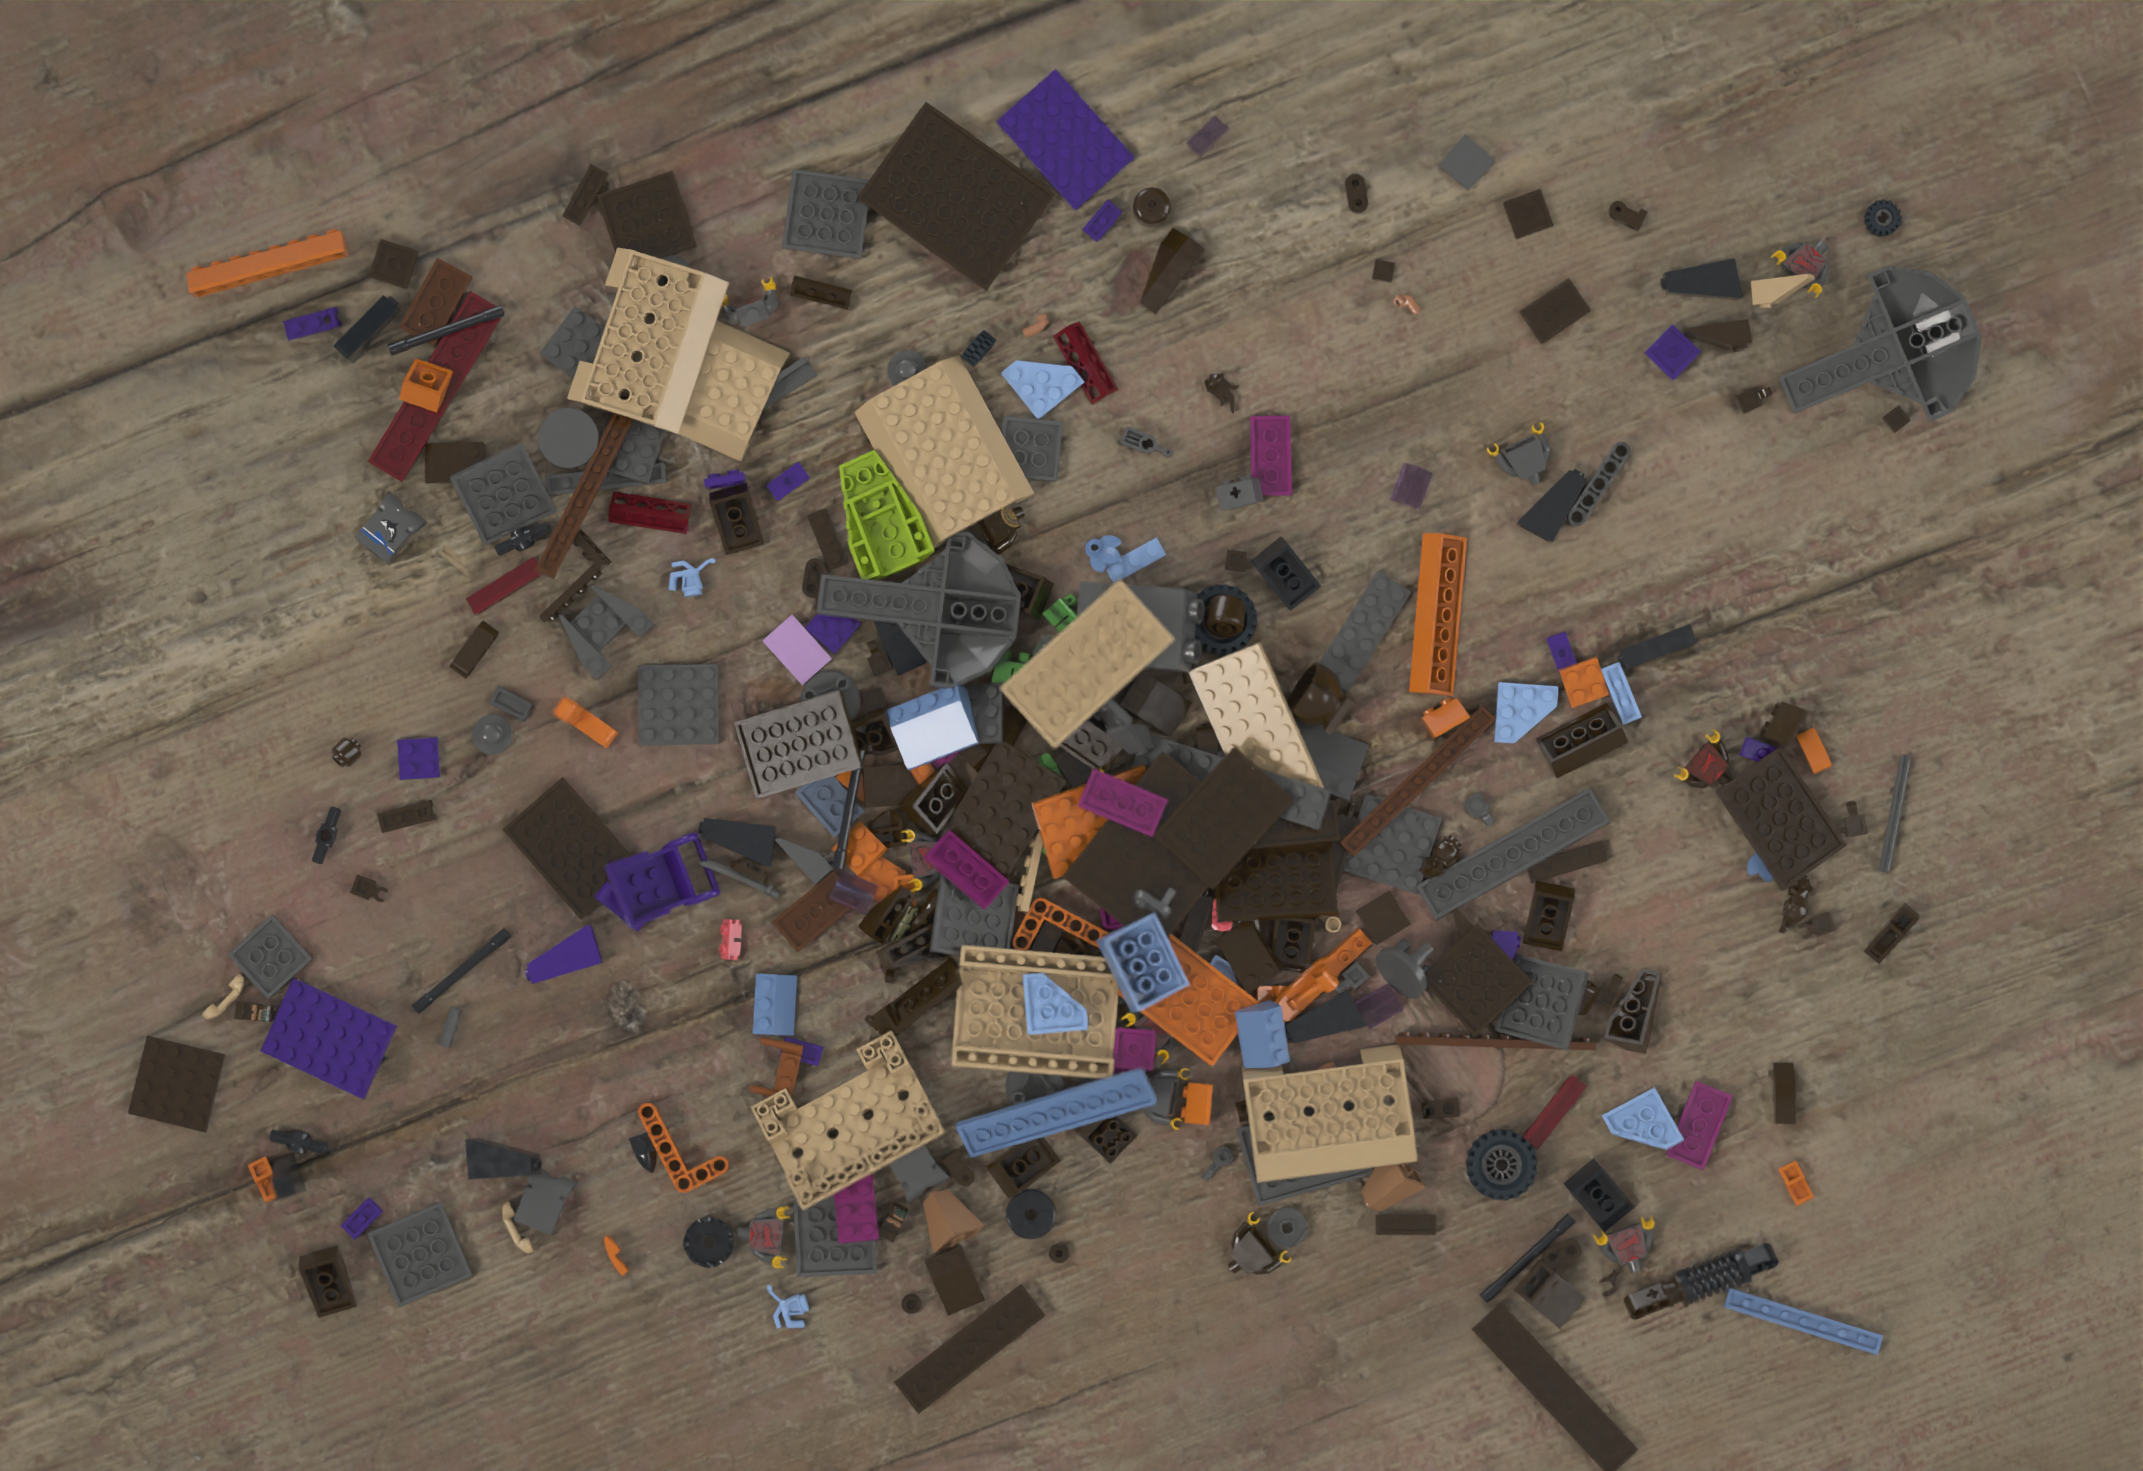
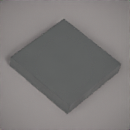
M1464 135L1439 163V166L1469 191L1495 160L1468 136Z

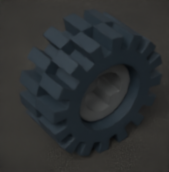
M1882 199L1881 201H1875L1867 208L1864 214V224H1866V229L1870 230L1872 235L1886 237L1894 233L1900 226V220L1902 219V216H1900L1901 211L1890 200L1885 201L1886 199ZM1881 213H1885L1888 216L1884 224L1878 221Z
M983 330L968 346L961 357L972 367H975L995 344L996 339Z

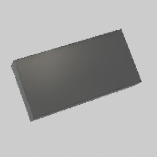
M497 686L489 704L524 722L534 705L500 686Z

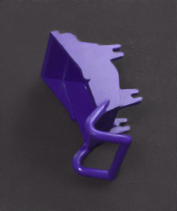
M692 832L672 840L664 845L660 851L651 854L645 851L605 866L608 874L607 879L611 881L625 917L623 920L625 923L627 922L629 928L671 913V909L678 906L696 905L713 897L720 896V890L712 869L704 866L703 869L712 890L696 896L679 853V846L693 841L700 861H708L698 833Z

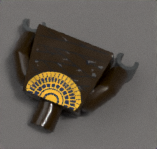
M1008 505L977 522L990 548L994 547L993 552L1000 555L1012 546L1018 535L1017 529L1020 528L1018 520L1023 518L1025 514L1020 506L1012 509Z

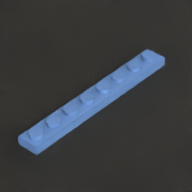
M1728 1289L1723 1307L1876 1355H1878L1883 1335L1735 1289Z

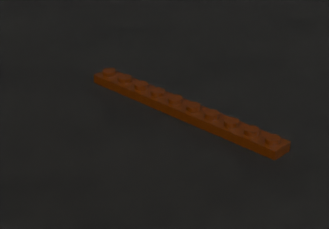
M622 396L621 400L628 399V397ZM616 413L613 414L535 569L536 572L552 579L555 578L634 419Z
M1482 705L1340 842L1342 847L1354 858L1468 748L1496 718Z
M1399 1032V1036L1394 1038V1044L1560 1049L1520 1037L1519 1040H1512L1509 1035H1499V1039H1491V1035H1479V1038H1471V1034H1459V1038H1451V1034L1439 1033V1037H1431V1033H1419L1418 1037L1411 1036V1032ZM1579 1038V1042H1570L1568 1050L1596 1051V1042H1591V1038Z

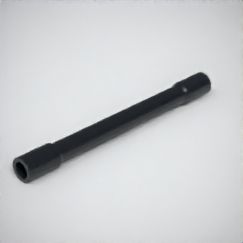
M499 305L420 335L388 344L391 356L408 351L410 348L484 322L504 317L505 315L502 306Z
M859 750L864 765L866 751ZM863 767L851 770L838 845L835 850L832 868L844 870L847 846Z
M505 928L499 931L462 965L412 1004L413 1008L419 1014L424 1011L436 998L473 967L512 937Z
M1567 1213L1543 1238L1495 1282L1491 1283L1479 1294L1486 1303L1490 1302L1506 1284L1575 1223L1573 1218Z

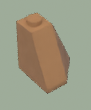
M1407 1163L1375 1167L1361 1193L1365 1198L1364 1203L1368 1208L1382 1211L1425 1189L1426 1186L1418 1171L1413 1166L1410 1167Z
M949 1189L933 1190L923 1202L933 1253L950 1250L956 1246L955 1244L964 1239L968 1240L974 1237L984 1227L982 1222Z

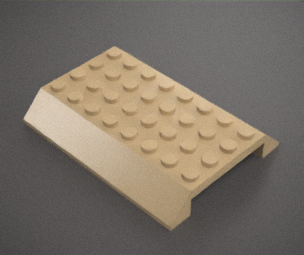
M648 314L645 318L646 323L652 324L655 321V315ZM717 320L679 434L741 462L778 374L783 370L790 353ZM634 353L633 361H641L643 357L642 353ZM623 390L620 393V398L622 396L629 398V390Z
M959 355L939 361L871 398L854 412L874 450L879 454L921 513L934 548L947 542V538L1013 502L1019 503L1034 495L1029 482Z
M961 946L959 973L963 985L957 990L951 1066L1101 1079L1113 1076V1053L1118 994L1116 993L1119 990V986L1105 957ZM1044 973L1051 981L1086 1009L1088 1030L1028 1035L1022 975Z

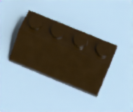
M1607 703L1536 738L1556 778L1628 743L1621 724Z

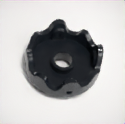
M1038 1189L1021 1191L1018 1195L1011 1198L1006 1209V1220L1010 1229L1024 1239H1037L1046 1235L1053 1227L1056 1219V1209L1052 1199ZM1034 1209L1037 1212L1036 1218L1028 1220L1025 1217L1026 1210Z
M705 1217L696 1220L688 1227L683 1239V1247L688 1258L693 1263L705 1268H713L724 1263L729 1258L734 1248V1237L730 1227L725 1222L715 1217ZM707 1236H711L715 1240V1244L711 1248H707L703 1243L704 1238Z

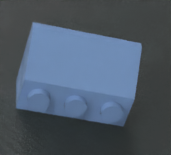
M756 974L753 1034L794 1036L796 975Z
M1268 1000L1235 1011L1244 1068H1270L1290 1062L1281 1005Z

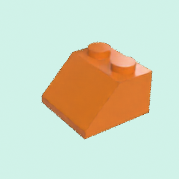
M415 358L403 380L399 399L437 412L444 400L453 371Z
M1449 697L1440 702L1442 706L1435 710L1434 707H1431L1423 712L1425 716L1421 720L1432 739L1470 718L1457 698L1452 700Z
M1188 1082L1187 1086H1183V1098H1186V1106H1182L1181 1118H1185V1123L1209 1125L1212 1084Z

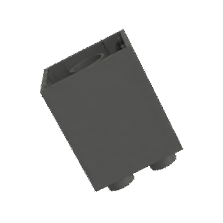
M1080 582L1077 618L1106 593L1114 583ZM1125 584L1175 639L1142 670L1191 672L1192 664H1197L1201 657V643L1198 639H1194L1195 623H1201L1203 620L1204 604L1201 599H1197V592L1186 589Z

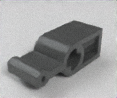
M1128 426L1120 442V445L1146 455L1156 451L1164 454L1166 458H1171L1173 452L1169 448L1164 449L1157 446L1155 438L1151 435ZM1150 440L1153 443V447L1145 450L1142 447V443Z

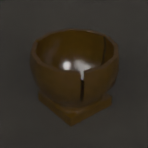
M1317 662L1313 663L1304 672L1287 700L1288 707L1296 723L1304 726L1323 725L1324 730L1332 735L1354 703L1350 691L1345 688L1342 689L1338 676L1327 666Z

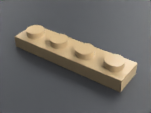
M1036 832L1028 845L1031 849L1024 861V867L1027 868L1025 875L1022 874L1020 880L1022 891L1016 899L1017 911L1024 913L1029 912L1043 845L1040 832Z

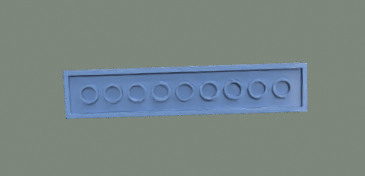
M1139 1068L956 1122L955 1127L972 1158L1157 1104V1098L1143 1068Z

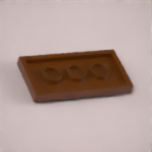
M436 258L399 328L413 336H417L447 325L473 277ZM439 338L427 343L435 347Z
M833 871L772 922L798 953L855 906L859 900Z

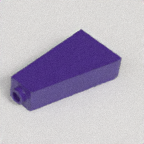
M592 925L583 927L528 963V969H525L527 980H531L532 984L603 963Z

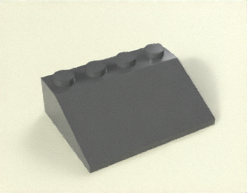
M1296 723L1324 788L1331 791L1330 795L1349 801L1369 745L1336 732L1330 735L1323 727L1317 725L1304 726Z

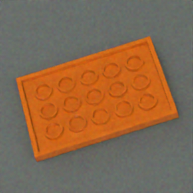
M1142 764L1110 776L1135 786L1146 772V769ZM1087 784L1031 803L1054 879L1065 874L1108 820L1103 816L1078 806Z
M1171 934L1167 939L1190 985L1140 1012L1212 1067L1238 1033L1235 1011L1259 1004L1260 1002ZM1119 989L1116 994H1118L1120 997L1124 999V996L1121 990Z

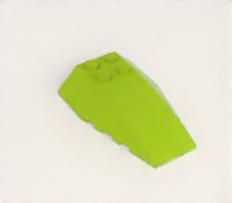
M876 450L839 465L841 488L844 495L843 504L847 519L846 529L849 536L848 545L861 579L879 580L888 578L923 562L935 551L921 513Z

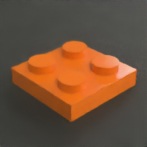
M1597 657L1558 670L1571 708L1609 695Z
M859 821L850 830L845 863L857 876L861 877L888 849ZM838 843L832 848L834 852L837 849Z
M881 856L861 877L856 876L851 885L880 902L895 890L893 876L905 875L906 871Z

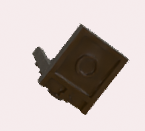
M581 528L572 544L575 547L579 546L583 550L582 555L589 562L592 560L594 564L540 615V619L543 622H553L560 615L558 611L563 607L565 609L574 602L572 598L577 593L581 595L588 588L587 584L591 580L596 581L603 574L601 570L612 562Z

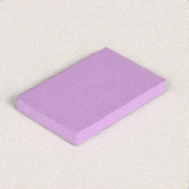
M790 615L763 640L766 646L802 685L832 660L793 615Z

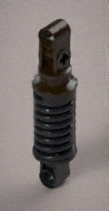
M1763 1243L1744 1252L1739 1247H1736L1734 1250L1727 1252V1254L1723 1253L1720 1257L1715 1256L1713 1260L1708 1259L1706 1263L1702 1261L1699 1265L1694 1264L1692 1268L1686 1267L1682 1270L1673 1271L1672 1279L1660 1281V1284L1628 1294L1623 1302L1630 1318L1633 1320L1640 1319L1667 1307L1672 1308L1680 1302L1686 1308L1693 1302H1698L1699 1297L1701 1300H1704L1706 1298L1705 1293L1708 1297H1712V1290H1714L1715 1294H1719V1287H1721L1723 1292L1727 1291V1284L1730 1289H1733L1735 1287L1733 1280L1737 1286L1752 1283V1275L1773 1269L1778 1265L1779 1260L1770 1243Z

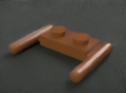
M762 1036L760 1038L761 1044L782 1049L774 1089L752 1084L749 1090L752 1093L770 1097L786 1088L793 1098L804 1046Z

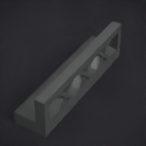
M806 357L798 360L778 374L764 409L817 376Z

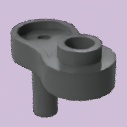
M1169 888L1160 902L1148 893L1137 890L1133 896L1134 904L1141 909L1146 908L1160 918L1167 919L1171 913L1168 904L1176 891Z

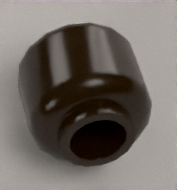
M342 738L332 748V759L341 767L352 766L362 755L360 743L354 738L351 740Z

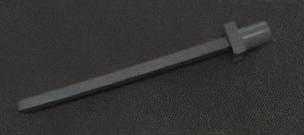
M710 860L699 862V865L764 892L766 896L770 895L778 899L781 893L773 889V886L770 884L761 883Z

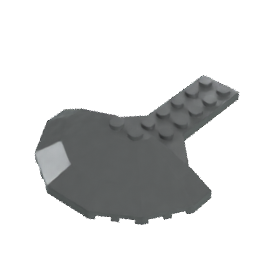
M1886 266L1867 274L1875 294L1854 345L1779 377L1794 414L1864 384L1871 383L1921 403L1929 422L1950 414L1975 380L1982 336L1964 295L1929 271Z
M960 531L947 538L946 549L939 556L928 562L917 573L902 583L821 574L817 615L897 624L932 667L930 687L952 689L957 686L956 682L961 686L990 673L1015 642L1021 594L1013 581V577L1003 557L989 549L986 544L980 542L970 532Z

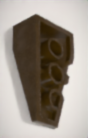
M1172 228L1160 243L1140 303L1156 315L1204 253L1205 249L1190 237Z
M1014 703L1003 712V739L1012 745L1015 744L1028 720ZM996 743L976 744L961 750L959 754L979 773Z
M888 705L851 721L859 750L866 751V755L876 754V756H882L899 750L890 728L887 710L890 708Z
M1641 969L1631 984L1627 995L1620 1001L1614 1015L1612 1014L1609 1018L1604 1040L1625 1050L1646 1054L1653 1026L1662 972Z

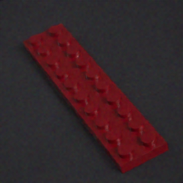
M470 291L452 323L496 306ZM502 317L442 337L428 361L431 364L453 371L441 406L437 412L404 401L369 458L368 462L403 483Z

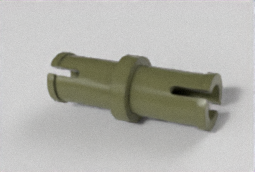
M913 904L909 905L889 937L891 941L896 938L897 934L896 941L904 937L907 929H910L912 926L911 922L919 910L918 907L914 906L912 908Z

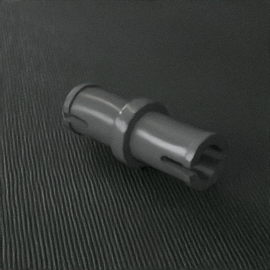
M450 1006L446 1023H443L442 1026L444 1030L438 1045L451 1048L455 1031H458L459 1028L457 1025L462 1009Z

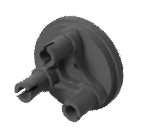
M563 408L554 411L546 417L540 427L538 441L543 455L552 464L562 468H576L591 459L599 443V434L594 421L586 413L574 408Z
M838 671L817 673L807 681L801 693V701L842 689L851 721L858 714L861 702L860 693L854 681Z
M1401 939L1394 947L1383 949L1377 954L1376 965L1384 980L1395 991L1407 998L1417 999L1425 992L1427 987L1425 973L1431 968L1428 964H1425L1422 969L1421 966L1423 961L1434 950L1431 947L1425 952L1430 945L1424 943L1415 953L1408 955L1405 952L1411 948V945L1407 940Z
M1010 1071L1005 1084L1006 1095L1013 1106L1065 1090L1064 1076Z

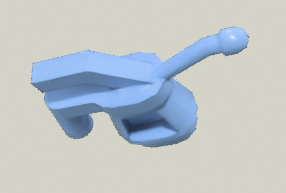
M715 558L706 560L696 569L686 561L672 562L673 568L685 566L688 570L670 573L668 590L676 591L677 580L682 577L684 597L702 595L701 590L703 586L699 577V571L708 563H715Z
M767 1285L770 1295L779 1302L773 1315L776 1328L781 1327L779 1319L781 1311L787 1328H804V1320H791L790 1315H801L809 1311L806 1295L795 1294L781 1300L772 1291V1286Z

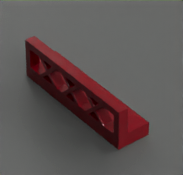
M1080 321L1068 325L1053 335L1069 366H1073L1085 381L1081 387L1091 405L1118 391L1115 382ZM1063 334H1066L1069 339L1068 345L1064 344L1060 337ZM1072 352L1077 353L1079 357L1078 362L1072 358ZM1082 369L1086 370L1089 374L1088 380L1083 377ZM1092 386L1096 387L1100 394L1096 398L1092 393Z
M613 491L609 506L608 522L687 534L692 504ZM616 499L625 500L627 503L618 504L615 502ZM644 503L646 506L638 507L636 504ZM664 506L666 509L657 510L655 507ZM675 510H686V514L677 513Z
M535 557L530 558L466 598L474 615L478 616L541 577L543 574L535 570L538 565Z
M1570 1074L1523 1134V1138L1528 1140L1536 1149H1539L1587 1086L1573 1074Z

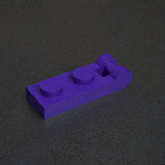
M333 307L283 321L288 341L342 327V323L338 320L337 316L339 313L338 308ZM329 316L331 323L326 324L324 318Z

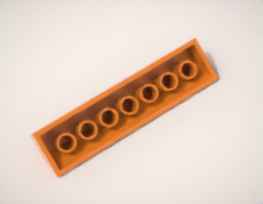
M333 229L327 231L326 235L318 236V234L310 235L305 241L299 242L298 239L287 242L288 245L283 247L274 245L268 247V251H252L246 257H241V255L233 256L228 262L222 263V260L215 261L206 268H203V266L193 267L191 272H187L189 293L198 298L348 257L350 255L344 233Z
M1423 533L1409 692L1441 696H1453L1467 545V538L1443 533Z

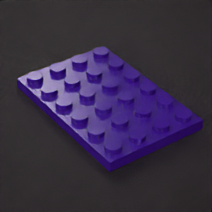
M1056 69L996 121L1000 128L1075 211L1135 159Z
M293 978L260 1051L365 1100L397 1025Z

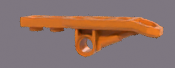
M1356 928L1328 955L1318 958L1275 999L1274 1002L1281 1005L1284 1022L1295 1020L1323 992L1329 993L1333 991L1339 984L1338 977L1340 973L1372 944L1359 928Z

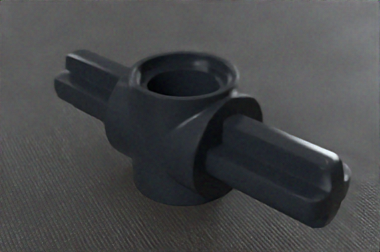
M547 522L531 529L527 526L519 528L510 533V539L495 545V551L498 556H502L514 549L519 552L535 545L536 539L550 533L551 528Z
M330 807L325 823H321L316 833L315 842L317 846L312 857L314 863L323 864L328 848H332L337 838L338 828H336L341 814V809ZM325 830L331 832V839L328 841L322 839V833Z
M272 1130L269 1136L271 1142L287 1145L289 1151L305 1154L308 1151L326 1154L328 1151V1143L311 1139L310 1134L292 1130L289 1134Z

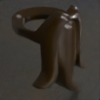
M1223 373L1210 374L1209 379L1205 380L1207 392L1212 393L1220 400V407L1224 404L1222 396L1226 397L1230 402V410L1234 414L1235 397L1228 389L1236 390L1239 385H1231L1223 378Z

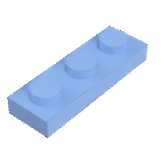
M1155 538L1122 556L1121 563L1115 565L1107 564L1105 569L1115 584L1119 580L1161 559L1166 554L1158 539Z
M1620 662L1602 668L1601 671L1622 725L1641 718L1642 716Z

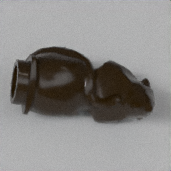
M1451 835L1448 837L1444 836V839L1433 849L1432 856L1424 858L1422 868L1419 869L1423 876L1432 879L1443 874V867L1453 866L1459 858L1461 843Z

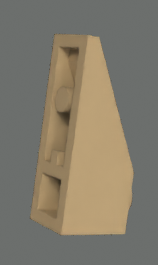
M1811 274L1751 281L1753 305L1760 306V309H1770L1773 304H1779L1813 281L1815 277Z

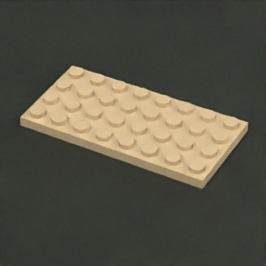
M1119 580L1000 689L1055 748L1175 639L1129 588Z
M1261 643L1208 662L1188 672L1225 756L1235 746L1260 769L1324 788Z

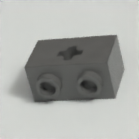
M1251 475L1240 477V481L1235 483L1234 480L1223 481L1222 486L1215 487L1220 511L1264 502L1259 478H1252Z

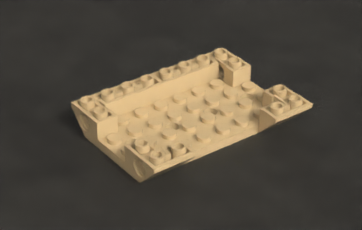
M617 248L605 286L617 289L618 291L594 363L579 361L567 399L679 434L729 282L707 273L634 250ZM661 276H667L668 278L665 286H659L658 279ZM648 314L655 315V321L652 324H647L645 321ZM636 352H641L643 355L642 360L639 362L633 361V355ZM623 390H629L630 392L627 400H621L620 393Z
M892 1030L856 1049L868 1070L865 1073L800 1108L796 1106L786 1088L751 1107L767 1141L771 1144L786 1173L785 1176L802 1210L945 1133L934 1108ZM903 1091H908V1099L904 1101L900 1100V1093ZM868 1110L874 1112V1116L870 1120L864 1119V1113ZM833 1129L838 1130V1136L835 1139H830L829 1132ZM799 1148L803 1149V1155L800 1158H794V1151Z
M1400 1044L1360 1049L1362 1061L1360 1065L1283 1075L1282 1065L1270 1068H1244L1241 1065L1257 1183L1417 1162L1414 1128ZM1390 1096L1394 1099L1395 1103L1392 1106H1386L1383 1103V1099ZM1352 1102L1355 1105L1354 1110L1350 1112L1344 1110V1103ZM1306 1107H1312L1315 1110V1114L1307 1117L1304 1115L1303 1110ZM1265 1113H1273L1275 1119L1272 1122H1266L1263 1119Z

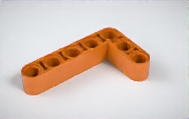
M563 696L552 712L606 749L619 733L565 696Z
M1037 898L1033 901L1029 912H1027L1013 939V946L1016 950H1027L1044 919L1098 948L1100 947L1097 941H1091L1088 938V932L1092 929L1097 930L1099 938L1109 933L1046 899ZM1038 901H1043L1046 904V910L1043 913L1035 910V904ZM1055 911L1063 912L1064 919L1061 922L1053 920L1052 915ZM1034 919L1037 922L1036 929L1028 930L1025 927L1026 921ZM1073 920H1079L1082 924L1081 929L1077 932L1072 931L1070 928V923ZM1023 936L1027 939L1028 944L1025 948H1019L1016 945L1018 937Z
M645 1103L640 1106L638 1110L639 1117L675 1188L679 1192H688L720 1176L729 1169V1160L724 1156H717L688 1170L657 1107L653 1103ZM645 1106L653 1109L651 1117L643 1115V1108ZM654 1124H659L662 1127L660 1135L653 1134L652 1126ZM663 1142L670 1143L671 1151L669 1153H664L661 1150ZM718 1159L725 1162V1168L722 1171L715 1168V1162ZM672 1160L680 1162L681 1166L678 1171H673L670 1168ZM699 1169L707 1171L706 1179L701 1180L697 1177ZM681 1178L689 1180L690 1185L687 1189L679 1186Z

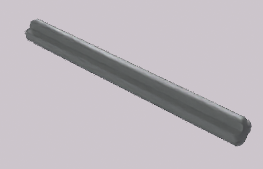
M1901 755L1879 865V871L1888 873L1891 869L1912 759L1908 755Z

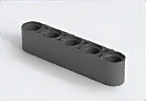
M1618 442L1611 448L1567 515V522L1570 526L1579 527L1587 520L1629 457L1631 449L1627 443ZM1616 447H1623L1626 451L1625 456H1618L1616 454ZM1606 463L1614 465L1615 470L1613 473L1605 471ZM1594 480H1601L1604 484L1603 489H1596L1594 487ZM1584 496L1592 498L1593 503L1591 506L1583 504L1582 499ZM1572 513H1579L1582 517L1581 522L1575 523L1572 521Z

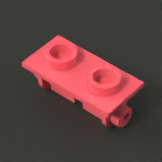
M723 919L720 928L722 943L719 947L721 959L738 960V956H740L741 942H734V938H741L742 924H740V920Z

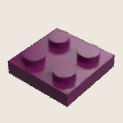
M1116 1028L1113 1069L1136 1070L1143 1068L1144 1071L1153 1072L1156 1031Z

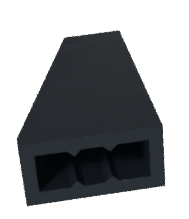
M1735 258L1665 272L1662 275L1663 278H1660L1661 288L1666 290L1667 295L1740 300L1743 298Z
M383 295L333 347L351 363H354L401 311L397 307L399 303L391 296L386 298Z
M1576 469L1573 471L1569 470L1518 520L1516 525L1552 543L1587 481L1584 478L1585 474Z
M1688 624L1618 651L1619 656H1617L1621 667L1624 666L1625 670L1691 646L1697 643L1691 625Z
M704 818V821L700 822L699 834H702L701 838L766 866H772L776 826Z
M1347 990L1284 1025L1286 1039L1288 1041L1292 1040L1293 1043L1367 1026Z
M481 1138L465 1139L468 1180L541 1174L542 1161L538 1153Z
M295 1153L277 1158L274 1161L271 1183L277 1200L307 1191Z

